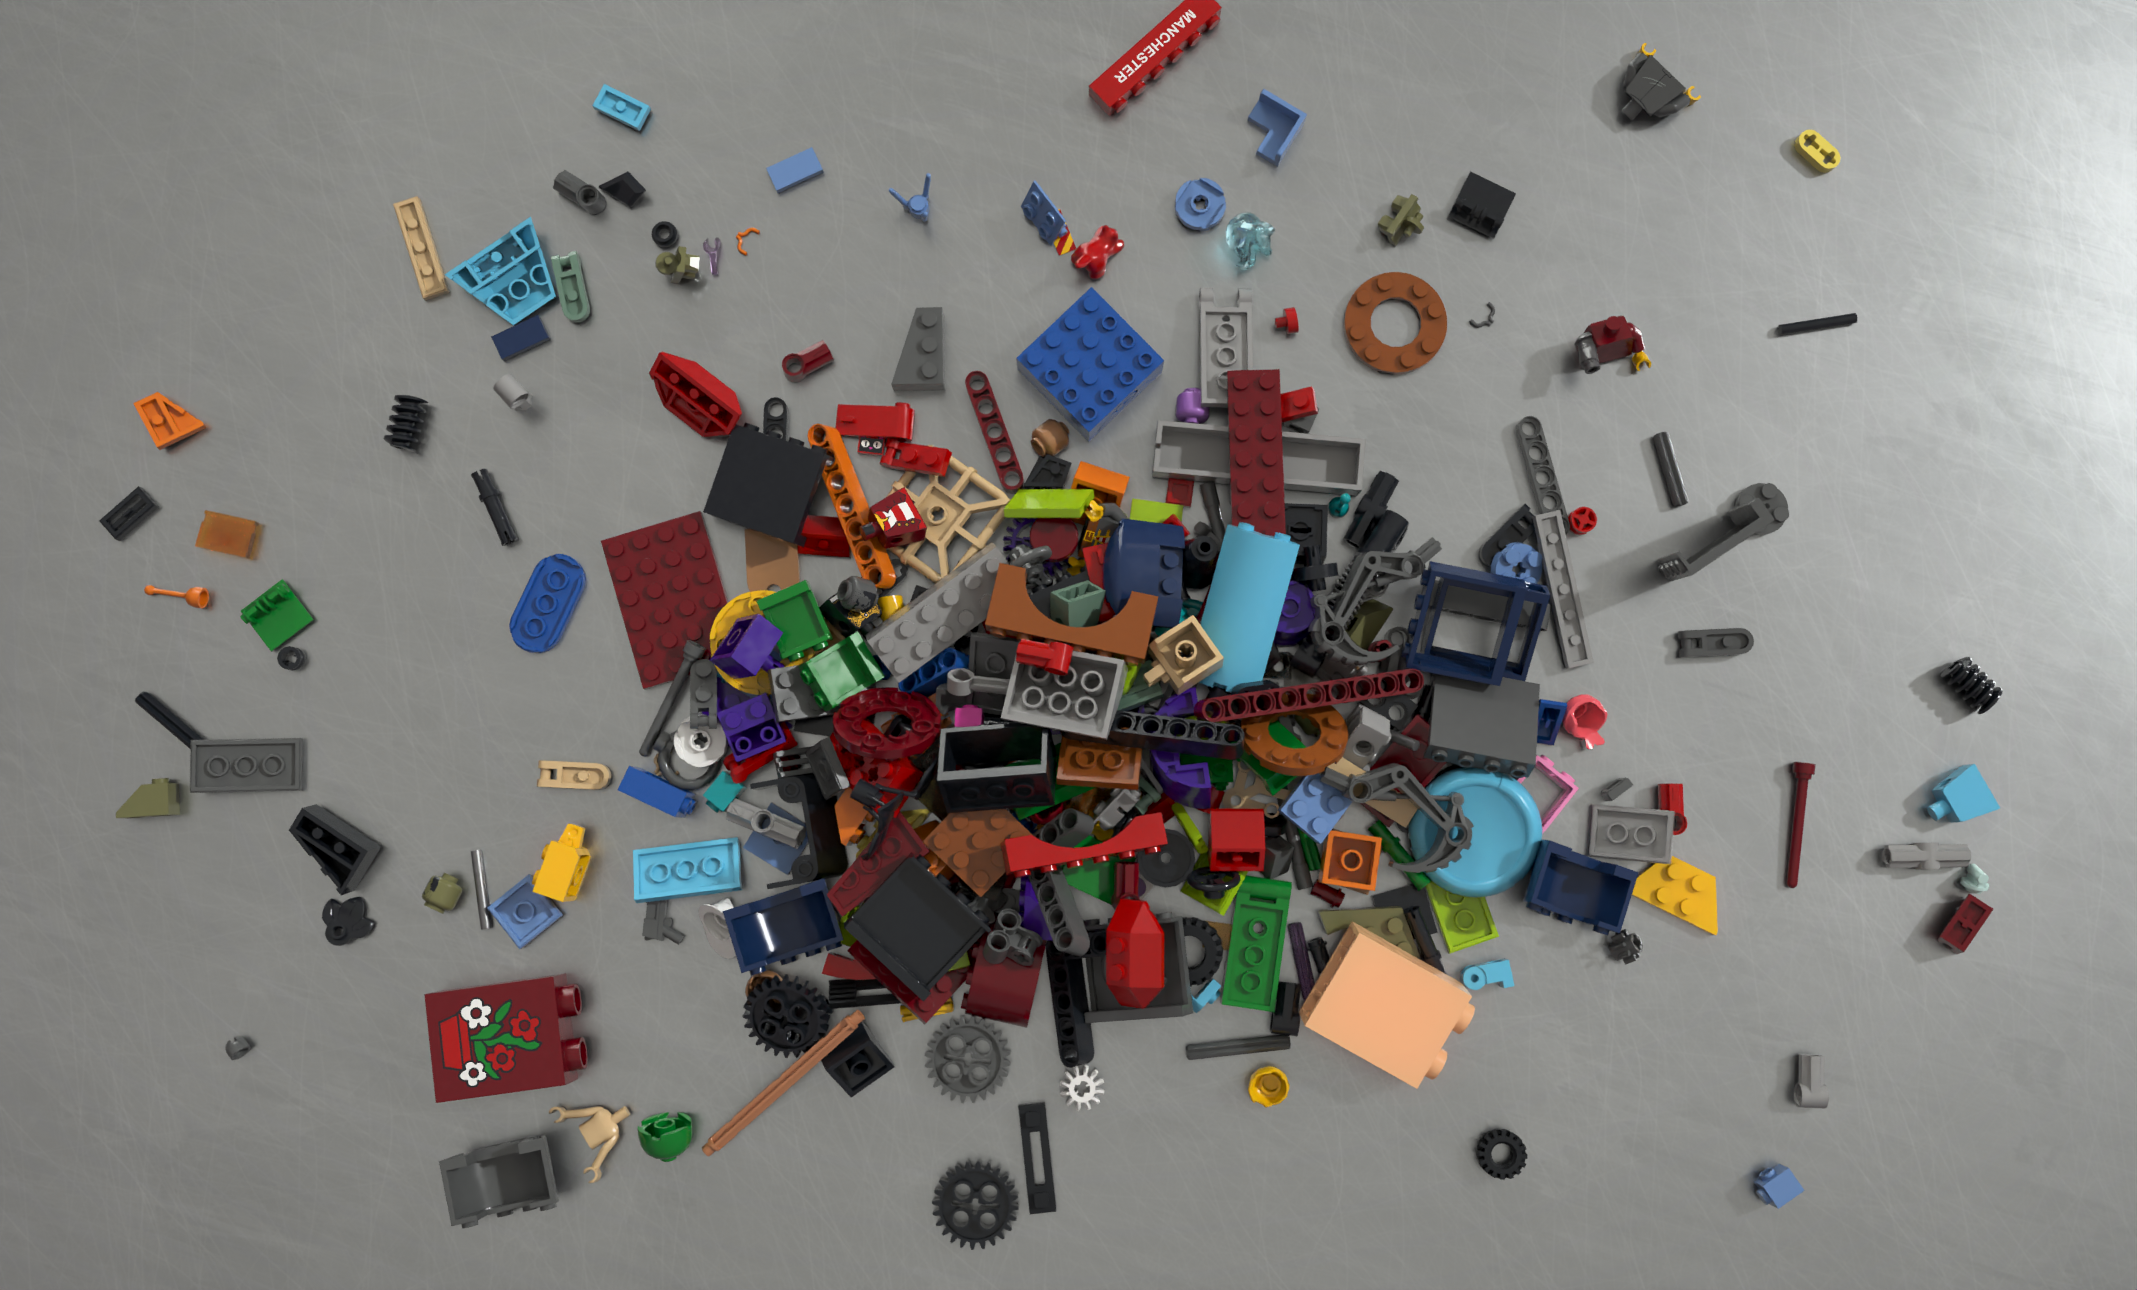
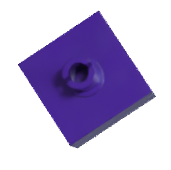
M760 614L738 618L710 661L733 679L756 676L760 668L768 673L769 669L784 667L782 663L770 655L783 632Z

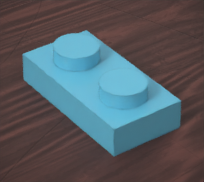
M606 84L603 85L592 105L595 110L638 131L642 128L651 111L649 105Z

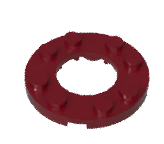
M894 687L873 688L849 696L840 703V709L834 712L833 715L835 738L848 752L887 761H896L899 758L923 753L925 749L936 741L941 730L939 709L929 698L914 691L910 695L906 692L898 691V688ZM889 711L906 715L912 720L913 724L910 731L906 730V734L894 737L888 735V738H884L877 733L867 734L866 729L862 730L861 723L869 715Z

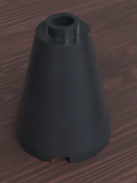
M1199 536L1185 540L1182 579L1186 589L1198 590L1211 584L1219 557L1217 544L1211 537Z

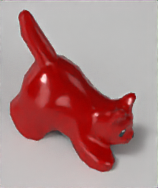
M1107 225L1100 226L1089 242L1078 246L1071 255V261L1075 268H1085L1089 272L1090 278L1099 279L1105 273L1107 260L1123 249L1125 246L1124 241L1118 240L1116 229L1109 228Z

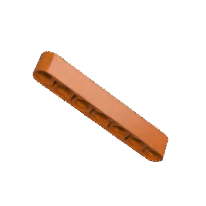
M814 424L808 431V441L811 448L812 445L827 449V455L835 456L833 464L831 461H826L822 477L861 576L864 579L871 580L877 589H889L894 585L896 575L886 549L882 547L877 537L864 541L859 534V527L869 523L868 514L870 508L841 435L834 427ZM825 433L826 436H825V439H824V441H823V440H822V437H823V434ZM844 478V485L841 488L840 484L842 479ZM851 502H853V509H852V511H850V504H851ZM870 548H871V549H872V556H871L870 559H869V557H868V552H869V550H870ZM879 572H881L880 582L877 579Z

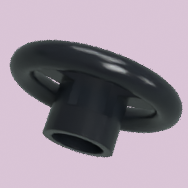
M1205 866L1193 870L1187 876V882L1192 888L1203 891L1205 898L1220 899L1225 896L1226 890H1230L1239 884L1240 875L1237 871H1210V867ZM1225 876H1230L1232 878L1228 882L1223 881V878Z

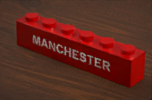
M1184 0L1089 85V96L1108 116L1114 112L1119 113L1127 105V100L1131 96H1138L1142 93L1149 80L1152 78L1154 80L1157 79L1164 72V67L1168 63H1175L1183 55V50L1187 46H1194L1201 39V34L1206 29L1212 30L1220 22L1222 7L1215 0Z

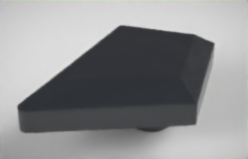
M629 171L599 185L601 190L630 208L634 206L646 191Z
M1047 454L1026 480L1024 486L1063 488L1072 463Z

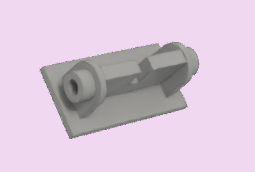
M1112 788L1109 793L1111 797L1106 802L1101 800L1093 809L1094 824L1099 820V825L1103 830L1113 829L1124 817V814L1118 809L1119 806L1128 812L1140 800L1139 796L1142 793L1139 789Z

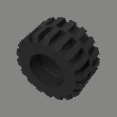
M1195 917L1182 918L1184 936L1198 938L1205 947L1203 961L1195 967H1188L1190 987H1192V985L1197 984L1198 986L1206 980H1210L1217 972L1222 961L1223 948L1222 940L1218 936L1216 929L1212 928L1208 922L1198 920Z

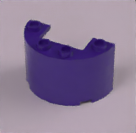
M1196 687L1189 688L1180 695L1176 693L1168 698L1155 715L1176 718L1194 716V706L1198 702ZM1150 750L1152 773L1163 788L1162 791L1168 797L1187 807L1196 809L1210 808L1211 782L1207 762L1180 766L1179 753Z

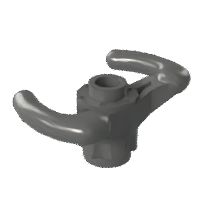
M1022 544L1011 550L1009 553L1010 565L1026 568V583L1035 582L1038 584L1036 587L1046 584L1047 587L1053 585V580L1043 572V562L1052 555V550L1049 546L1032 549ZM1034 588L1027 590L1028 595L1033 594L1031 590Z

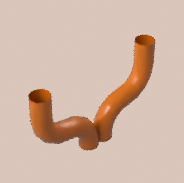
M748 228L743 233L738 232L736 236L739 241L737 249L743 255H746L747 252L741 249V237L746 236L751 231L759 234L760 231L756 228Z

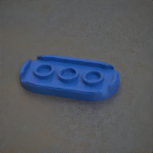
M555 554L542 559L534 568L509 624L513 640L521 649L531 653H543L551 650L560 641L586 583L584 570L575 559L564 554Z

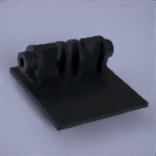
M1470 171L1448 217L1495 238L1516 193Z

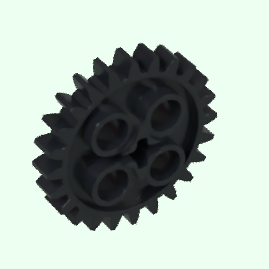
M785 974L782 981H780L777 975H774L771 982L765 978L761 985L756 984L753 991L748 995V1000L743 1007L746 1009L743 1018L748 1019L744 1027L752 1028L749 1037H758L756 1045L766 1044L765 1052L773 1048L774 1056L783 1051L785 1058H788L790 1052H793L794 1056L798 1058L801 1050L806 1053L821 1038L825 1037V1033L829 1028L827 1023L830 1015L826 1014L829 1006L821 1005L824 995L815 996L817 987L811 990L807 988L809 981H805L801 985L799 984L798 976L792 982L789 980L788 974ZM773 999L779 1000L780 1003H776ZM798 1007H803L806 1011H802ZM767 1022H771V1023H773L775 1026H771V1025H769Z
M980 1159L977 1160L975 1167L971 1166L969 1160L966 1161L965 1169L956 1164L955 1174L950 1170L946 1172L949 1180L940 1178L939 1183L943 1189L935 1188L934 1193L940 1196V1198L932 1200L933 1205L939 1206L932 1214L934 1216H941L936 1222V1226L945 1225L942 1235L951 1233V1243L957 1238L961 1239V1248H963L966 1242H970V1248L974 1250L975 1244L979 1242L981 1248L985 1249L987 1240L994 1246L996 1244V1235L1004 1239L1003 1229L1012 1230L1008 1220L1016 1221L1017 1216L1011 1213V1211L1019 1210V1205L1012 1203V1201L1018 1198V1194L1010 1193L1015 1184H1006L1009 1174H1005L1002 1177L999 1176L1000 1166L994 1171L990 1170L991 1162H988L985 1168L981 1167ZM957 1185H968L971 1191L970 1194L960 1196L956 1192ZM985 1186H994L997 1190V1195L993 1198L984 1196L982 1189ZM975 1198L978 1199L979 1204H983L979 1206L978 1210H973V1205H970ZM952 1201H958V1202H961V1203H968V1204H966V1205H963V1204H962V1205H958V1206H957V1205H952ZM985 1204H999V1208L985 1206ZM958 1211H964L967 1213L969 1220L965 1223H958L954 1218V1214ZM984 1213H991L996 1221L991 1225H985L980 1217Z

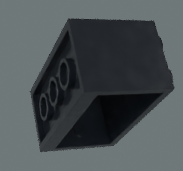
M1005 723L941 729L937 783L947 813L1055 805L1056 750L1049 728L1023 723ZM1041 759V764L956 771V765Z

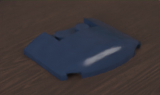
M1122 518L1118 523L1119 526L1109 538L1103 560V589L1106 591V602L1110 603L1114 613L1117 615L1127 604L1132 591L1158 596L1153 627L1172 629L1179 624L1183 599H1181L1183 550L1185 549L1183 526Z

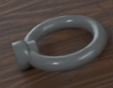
M663 731L655 742L653 749L659 752L658 764L664 778L673 786L684 790H695L709 784L719 772L722 757L718 762L710 765L705 774L699 778L683 779L672 771L669 764V754L674 748L676 731L671 734ZM702 733L698 734L699 740L704 743L708 742L707 737H703Z

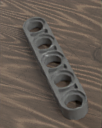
M1526 416L1517 424L1516 433L1539 514L1560 510L1565 534H1567L1570 529V523L1542 424L1536 417ZM1523 423H1533L1536 429L1533 435L1525 434L1522 430ZM1537 446L1542 450L1543 455L1541 459L1535 460L1530 457L1529 450L1531 447ZM1545 471L1548 473L1550 478L1548 484H1540L1537 481V472ZM1550 495L1556 499L1557 504L1554 509H1548L1544 506L1543 499L1545 496Z

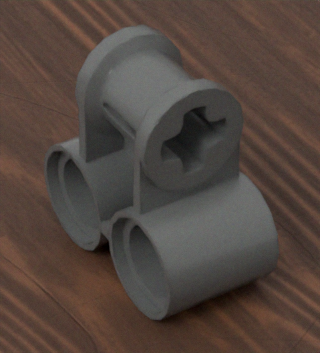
M1004 909L998 914L993 932L987 937L983 948V957L992 964H999L1008 957L1018 964L1030 966L1034 961L1033 955L1037 947L1041 946L1043 939L1036 932L1020 926L1022 920L1017 911ZM1003 923L1011 925L1012 928L1005 927ZM992 945H998L1001 949H995Z

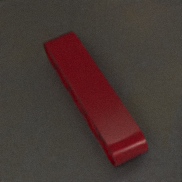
M972 371L965 380L967 393L1001 486L1007 493L1016 494L1024 486L1023 473L989 380L983 372ZM974 380L984 382V386L980 390H974L970 386ZM988 403L993 406V410L989 414H983L979 411L980 406ZM993 427H998L1002 431L1001 435L997 438H991L988 435V431ZM1001 451H1007L1011 457L1006 462H1000L996 458L997 454ZM1009 475H1016L1020 480L1017 485L1008 486L1005 483V479Z

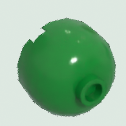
M667 1112L652 1115L641 1121L642 1127L638 1126L637 1130L640 1145L645 1153L663 1162L673 1161L677 1156L681 1155L689 1147L692 1139V1119L689 1115L677 1112L678 1117L667 1118L669 1114Z

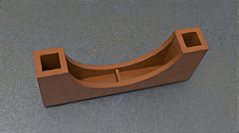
M999 563L985 622L986 630L990 631V635L999 638H1005L1006 635L1017 637V641L1025 639L1046 644L1060 642L1074 648L1073 651L1089 652L1100 656L1121 659L1129 666H1138V663H1145L1158 604V596L1132 591L1125 607L1109 621L1091 627L1066 626L1049 619L1033 604L1026 589V568Z

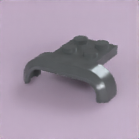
M973 632L970 638L969 670L974 673V676L1010 679L1019 641L1011 637L999 638L990 634ZM947 683L941 684L936 688V706L942 715L955 710V708H962L964 705H976L978 708H982L983 713L1002 714L1006 698L1005 694L973 691L966 696H956L947 691Z

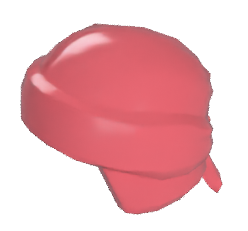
M1581 694L1568 700L1567 709L1562 720L1565 730L1576 738L1585 740L1588 750L1592 749L1594 744L1598 746L1605 743L1604 739L1597 732L1606 722L1608 715L1600 701L1588 694Z

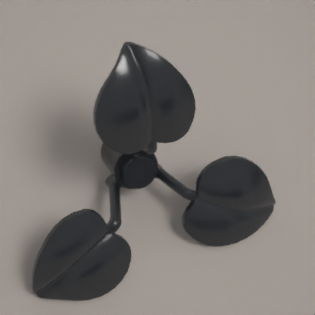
M933 753L932 764L922 776L919 785L912 791L885 787L878 783L874 786L863 779L857 782L850 798L864 805L863 809L867 810L879 823L878 831L872 840L868 853L861 856L863 860L868 861L883 843L894 816V811L900 806L903 797L908 796L918 800L926 792L935 775L938 761L936 754ZM880 791L898 795L888 803H884L881 801L884 794L880 793ZM878 805H879V806H881V807L877 809V811H878V813H877L873 808L876 809V808L878 807Z

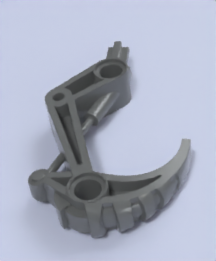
M1432 537L1415 552L1411 550L1408 553L1369 551L1358 555L1341 591L1327 596L1317 594L1311 598V605L1315 608V619L1311 622L1308 632H1311L1315 650L1318 653L1326 652L1327 659L1335 663L1341 660L1343 665L1373 663L1399 650L1400 648L1397 644L1391 645L1389 648L1379 652L1364 650L1351 640L1344 629V625L1366 588L1372 586L1380 587L1399 580L1417 578L1422 574L1423 569L1426 568L1425 563L1442 550L1440 542ZM1406 561L1412 564L1413 569L1410 574L1405 570L1404 565ZM1337 598L1331 610L1327 602ZM1327 627L1332 628L1334 631V637L1331 641L1325 636Z
M1391 763L1362 774H1350L1349 776L1325 767L1324 772L1320 775V782L1342 791L1341 795L1358 803H1365L1369 800L1396 801V799H1408L1438 827V833L1431 849L1422 858L1410 863H1397L1390 860L1388 864L1390 867L1412 873L1434 872L1437 868H1447L1450 861L1456 863L1462 858L1460 854L1462 849L1469 850L1472 845L1470 842L1472 839L1471 828L1474 826L1463 814L1461 807L1464 803L1463 795L1458 792H1451L1448 796L1430 795L1405 766ZM1357 783H1361L1363 792L1355 797L1353 787ZM1397 788L1402 794L1396 793L1392 789ZM1436 801H1448L1445 812ZM1457 827L1458 834L1456 838L1450 840V829Z

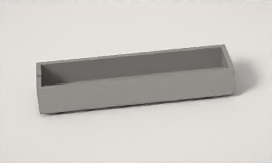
M1158 420L1152 477L1230 484L1229 426ZM1282 431L1284 489L1334 494L1347 493L1358 496L1362 491L1366 439Z

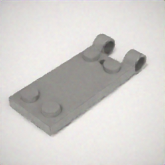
M1200 288L1201 407H1228L1227 371L1253 370L1252 289L1238 288L1237 307H1214L1213 288ZM1226 317L1229 319V322H1224L1222 319Z

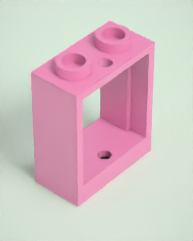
M1536 755L1535 767L1563 789L1541 818L1543 835L1579 788L1573 784L1575 780L1564 771L1559 773L1554 769V763L1544 755L1540 757ZM1526 777L1514 778L1522 783Z

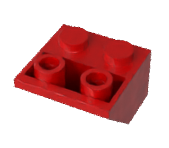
M1210 808L1209 850L1207 851L1210 871L1264 870V809Z

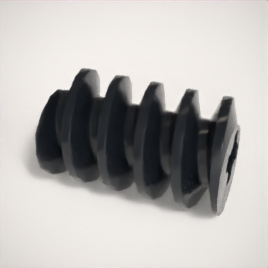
M395 395L394 400L400 405H393L391 410L398 415H390L389 420L395 425H387L386 430L393 435H385L383 439L392 447L416 452L409 444L418 443V439L413 437L412 433H421V430L414 425L415 423H423L424 420L418 417L417 414L426 413V410L420 406V403L428 402L410 395Z
M1970 657L1961 658L1950 664L1940 676L1945 677L1950 674L1951 678L1947 683L1951 685L1958 682L1959 684L1955 691L1958 693L1966 690L1962 698L1967 700L1973 697L1974 700L1970 706L1973 708L1981 705L1977 713L1983 714L1996 704L2003 690L2000 687H1994L1995 682L1992 679L1987 680L1988 675L1985 672H1979L1980 667L1977 664L1971 665L1973 660Z

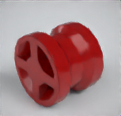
M1579 507L1568 516L1570 523L1569 531L1575 535L1586 534L1594 529L1597 523L1595 512L1588 507Z

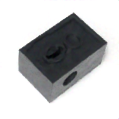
M1285 503L1286 535L1291 536L1290 541L1300 545L1295 564H1304L1306 562L1303 547L1311 546L1313 556L1312 546L1320 545L1322 564L1327 557L1328 505Z

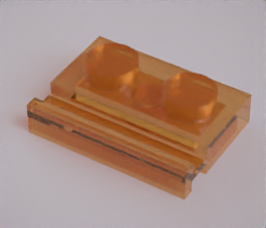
M205 510L204 514L206 515L201 523L195 546L249 559L256 536L255 530L259 523L253 520Z

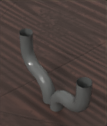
M1489 302L1487 304L1492 310L1489 314V321H1482L1478 324L1471 319L1469 322L1475 327H1482L1485 324L1490 326L1494 322L1492 317L1495 314V307L1492 303Z

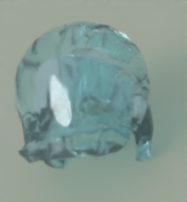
M1250 212L1234 216L1226 229V242L1240 259V262L1236 264V267L1239 269H1249L1254 266L1258 252H1262L1266 256L1272 254L1270 236L1274 234L1275 228L1273 225L1261 221L1255 214Z

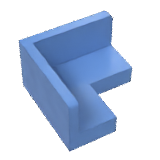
M1265 89L1260 93L1258 102L1248 116V121L1268 132L1256 154L1278 167L1303 127L1307 114Z

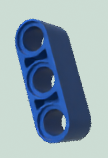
M946 648L898 683L899 690L910 695L914 691L928 698L936 693V688L939 685L947 683L949 671L957 668L969 670V655L953 648Z

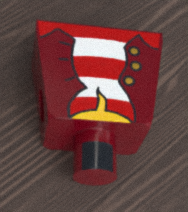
M905 487L871 506L868 514L869 523L859 527L864 541L877 537L882 547L886 549L922 541L927 531V526Z

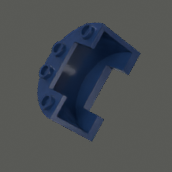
M1542 840L1523 902L1527 903L1526 908L1532 909L1536 913L1549 917L1551 912L1557 914L1556 919L1565 923L1572 924L1573 920L1592 925V931L1608 936L1609 931L1620 934L1639 872L1616 864L1601 862L1574 852L1572 848L1550 840Z
M825 878L723 911L741 973L750 971L752 976L766 971L765 966L780 961L782 966L797 961L795 955L805 953L806 957L822 953L821 947L825 946L826 950L829 951L842 946L841 941L844 938L833 903L827 896L829 889Z

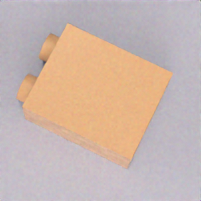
M1352 921L1299 1010V1014L1304 1025L1417 1089L1425 1076L1433 1080L1440 1074L1448 1055L1447 1051L1442 1049V1046L1451 1031L1458 1034L1464 1032L1472 1020L1475 1006L1469 1003L1472 995L1461 982Z

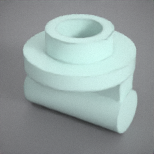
M1969 864V867H1967V877H1962L1960 883L1965 887L1966 891L1974 894H1981L1982 891H1987L1989 889V884L1987 883L1989 877L1976 864Z

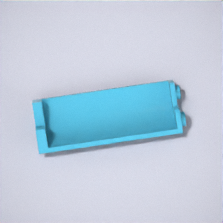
M1239 522L1238 526L1227 524L1200 624L1224 657L1222 668L1199 683L1210 687L1217 686L1226 689V692L1230 693L1238 684L1263 680L1300 547L1299 544L1290 541L1291 536L1278 532H1275L1274 536L1264 535L1254 531V525Z

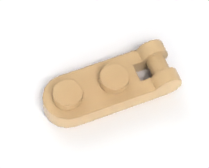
M543 760L538 762V768L541 771L540 779H537V787L599 790L607 787L611 781V772L603 764ZM551 769H557L556 780L551 779Z

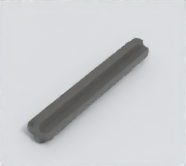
M1275 1035L1193 1044L1186 1046V1057L1188 1060L1287 1050L1290 1049L1291 1042L1288 1035Z

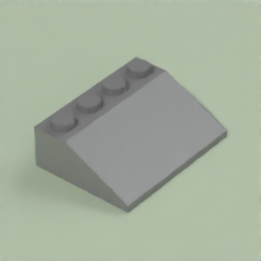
M1073 651L1068 674L1061 676L1049 673L1044 668L1019 664L1016 662L1015 656L1001 719L1107 740L1122 697L1128 667L1125 661L1121 659Z

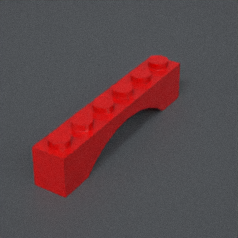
M1159 812L1136 816L1113 838L1089 847L1069 848L1056 846L1044 842L1033 835L1004 839L1000 844L1006 875L1014 874L1015 878L1030 876V871L1041 869V873L1057 871V866L1067 865V869L1083 866V861L1093 860V864L1108 862L1111 856L1119 855L1121 860L1135 857V852L1145 851V855L1161 852L1160 848L1167 845L1168 842L1162 813Z

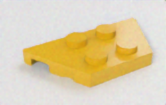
M1672 856L1671 864L1654 863L1639 873L1632 896L1703 931L1717 935L1715 876Z

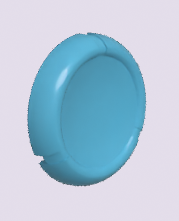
M1459 767L1441 774L1425 787V790L1430 795L1448 796L1451 792L1462 794L1464 797V803L1461 805L1463 814L1474 826L1471 828L1472 839L1470 842L1472 845L1469 850L1462 849L1460 852L1462 858L1456 863L1450 861L1447 868H1437L1434 872L1426 873L1423 871L1432 882L1444 890L1460 896L1488 897L1512 888L1528 874L1536 861L1541 845L1542 820L1534 799L1519 781L1505 773H1491L1474 767ZM1436 801L1445 812L1448 801ZM1417 809L1408 825V835L1412 845L1411 851L1415 860L1422 858L1431 849L1438 833V827L1419 809ZM1457 827L1450 829V840L1456 838L1458 834Z

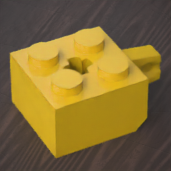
M568 823L559 841L551 840L550 844H546L541 855V859L544 860L541 869L535 872L532 884L535 885L532 892L561 902L576 900L591 859L588 849L582 847L585 828Z

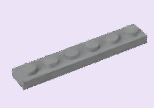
M1557 510L1532 516L1565 668L1594 663L1561 511Z

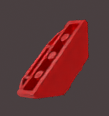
M659 352L649 374L651 379L654 380L663 406L702 437L731 434L732 429L742 415L736 393L697 362L669 353Z
M1120 899L1106 930V984L1121 1006L1144 1009L1164 987V931L1154 914L1150 911L1147 901Z

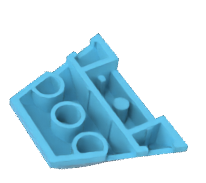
M531 217L445 274V276L460 285L512 325H515L556 297Z

